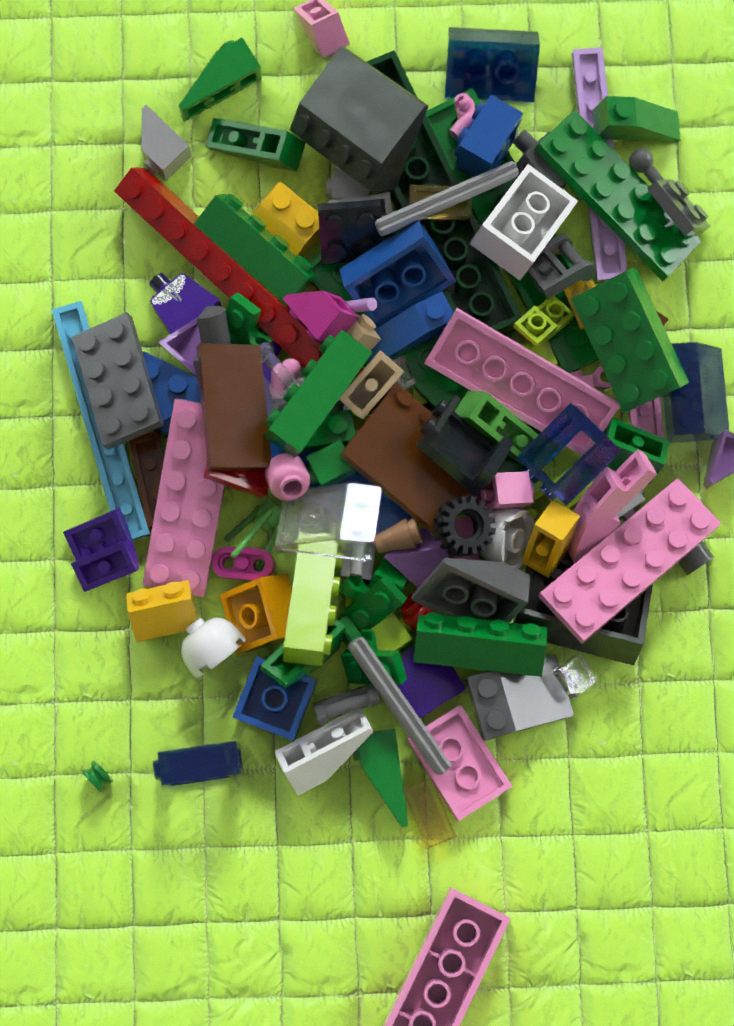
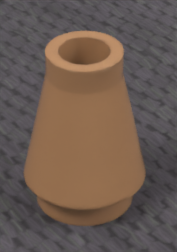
M405 518L383 532L373 535L379 554L386 551L417 548V544L423 543L422 535L415 519L408 520Z

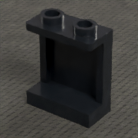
M455 395L448 402L443 399L431 412L434 418H429L419 432L423 436L416 446L475 496L493 480L514 443L505 435L494 445L453 411L460 401V398Z

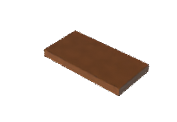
M199 343L196 351L208 470L267 469L272 455L270 441L263 436L269 427L264 424L268 416L260 345Z

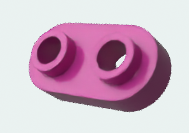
M225 546L219 548L214 553L211 561L212 568L217 575L225 579L252 581L259 577L272 576L276 568L274 557L269 552L258 548H244L236 558H233L234 566L231 569L226 568L225 562L227 559L232 558L231 553L236 547ZM263 560L265 568L262 571H257L256 563Z

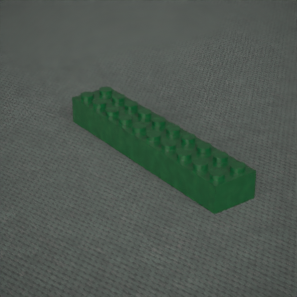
M395 50L367 61L368 64L416 96ZM426 115L396 189L387 190L390 192V197L396 210H400L458 184ZM467 200L419 220L435 242L456 280L455 283L442 290L453 312L458 308L503 335L517 331L513 325L522 315L498 265L470 244L480 228Z

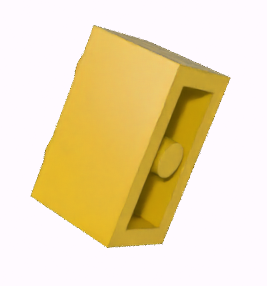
M552 500L534 524L521 562L549 578L567 553L580 515Z
M189 580L170 582L163 586L139 589L126 594L128 615L136 642L187 631L186 628L198 619Z

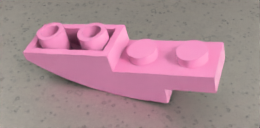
M637 449L616 471L606 467L583 494L573 511L580 515L567 550L573 563L579 561L621 524L617 514L657 476L645 453Z

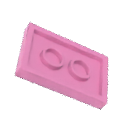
M461 705L425 726L451 763V767L441 775L435 774L410 737L406 738V741L457 822L512 787Z

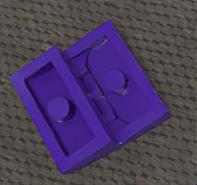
M120 507L63 532L76 559L71 565L84 592L139 570L134 543Z
M414 646L400 654L407 680L402 685H397V687L418 717L422 718L466 690V687L451 666L413 662Z

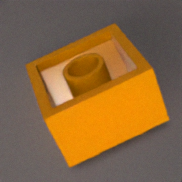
M288 574L259 577L220 594L226 620L230 621L246 639L244 643H238L239 648L235 650V655L284 643L292 593Z

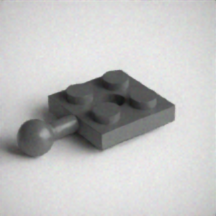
M644 148L634 150L629 157L630 167L637 173H644L652 183L647 190L684 236L699 235L705 232L710 227L706 221L708 215L698 204L693 205L688 199L689 192L686 187L678 180L676 182L674 180H664L653 166L654 159L649 150Z

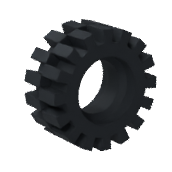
M463 496L450 500L440 506L438 510L441 512L436 513L433 518L438 520V522L432 524L433 530H438L439 534L434 535L436 541L441 540L443 542L439 545L442 550L449 549L448 554H457V557H463L483 551L487 548L485 545L491 544L493 539L489 536L496 532V528H491V524L496 523L495 517L489 519L488 514L492 510L490 507L483 508L485 505L484 501H476V497L473 496L467 498ZM460 514L469 516L473 522L474 532L468 539L460 537L455 530L454 523Z

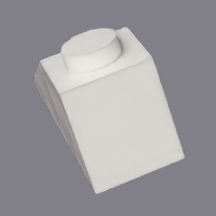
M358 708L276 750L275 754L285 776L297 796L327 781L373 733V730L362 708Z

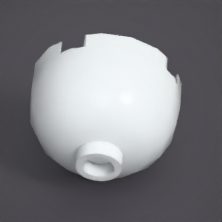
M506 508L492 511L488 514L489 519L495 517L496 523L491 524V528H496V532L489 536L493 539L491 544L485 545L487 548L480 551L481 556L486 561L504 562L516 569L523 565L521 562L523 558L521 557L527 547L535 524L533 517L527 516V510Z
M199 618L186 628L189 634L182 642V658L186 667L196 679L203 675L200 669L204 670L208 666L211 670L238 649V643H244L246 639L228 620L212 618L204 622L202 618Z

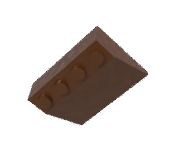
M395 382L369 411L339 456L433 535H438V530H433L432 524L438 522V520L433 518L436 513L441 512L438 510L440 506L459 497L466 496L467 498L472 493L416 446L423 436L419 432L429 418H434V416L431 414V411L426 409L409 392Z

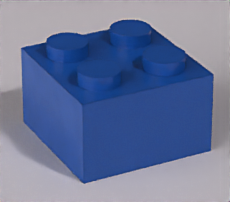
M493 95L489 96L485 104L480 102L472 115L474 121L469 129L464 127L457 138L456 144L458 146L454 152V155L457 156L455 168L473 178L498 167L512 146V142L518 136L523 113Z
M256 657L233 718L293 742L298 734L317 680L305 676L285 688L260 669L261 664L266 660Z

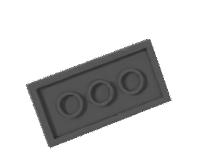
M129 313L121 314L72 337L103 447L109 450L164 426L135 324Z

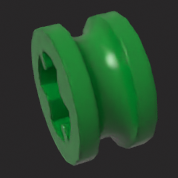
M93 760L91 768L82 770V773L97 790L102 792L106 783L111 784L113 779Z

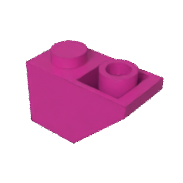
M325 291L286 294L283 298L291 308L289 311L291 316L308 328L306 331L307 335L317 343L324 342L329 334L335 337L341 329L347 332L358 318L341 297Z

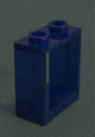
M570 403L519 454L518 458L526 465L522 471H529L530 479L535 484L539 480L543 483L539 489L549 499L554 501L558 497L567 506L621 450L575 405ZM582 431L595 444L554 483L542 469Z
M237 741L157 752L158 760H153L155 780L161 781V785L167 787L244 776L240 743Z

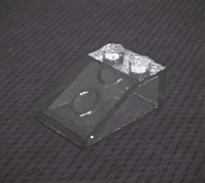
M354 483L308 488L305 494L298 499L291 501L283 500L275 549L371 562L381 487Z

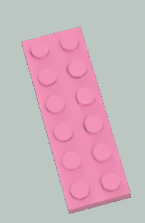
M456 308L424 363L471 391H486L520 420L586 458L620 407L619 402L458 308Z
M177 398L174 400L142 585L158 587L170 582L189 580L192 595L205 597L225 485L204 478L207 458L201 403Z
M677 478L541 591L538 597L578 641L583 644L718 529L721 522Z

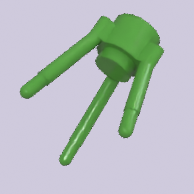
M265 500L261 506L257 505L250 515L224 537V541L229 542L253 521L254 526L231 553V557L236 558L260 529L266 533L272 529L264 549L271 553L278 534L285 526L281 522L285 516L283 510L269 500ZM260 560L257 571L263 570L265 566L263 560Z

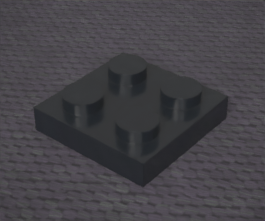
M380 199L317 204L322 264L351 262L382 242V236H380L375 226L376 220L381 218Z

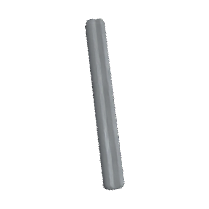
M513 161L507 162L377 219L375 222L376 229L380 236H385L399 230L414 221L422 220L517 178L519 175L518 168Z
M363 637L353 640L348 645V649L433 772L437 775L445 773L451 767V763L366 640Z

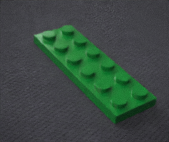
M575 109L534 148L551 168L662 282L671 275L702 241L697 235L684 236L647 190L649 186Z

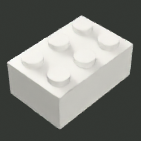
M527 164L482 224L470 244L518 280H521L578 200Z

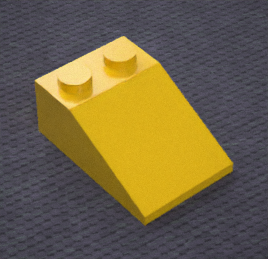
M281 181L262 200L253 213L265 222V229L273 236H280L289 244L288 249L296 257L298 255L305 257L320 240L318 211Z

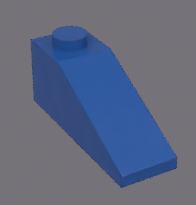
M441 291L414 304L375 329L381 340L371 350L373 353L368 358V362L380 350L390 359H393L440 336L454 313L444 293Z

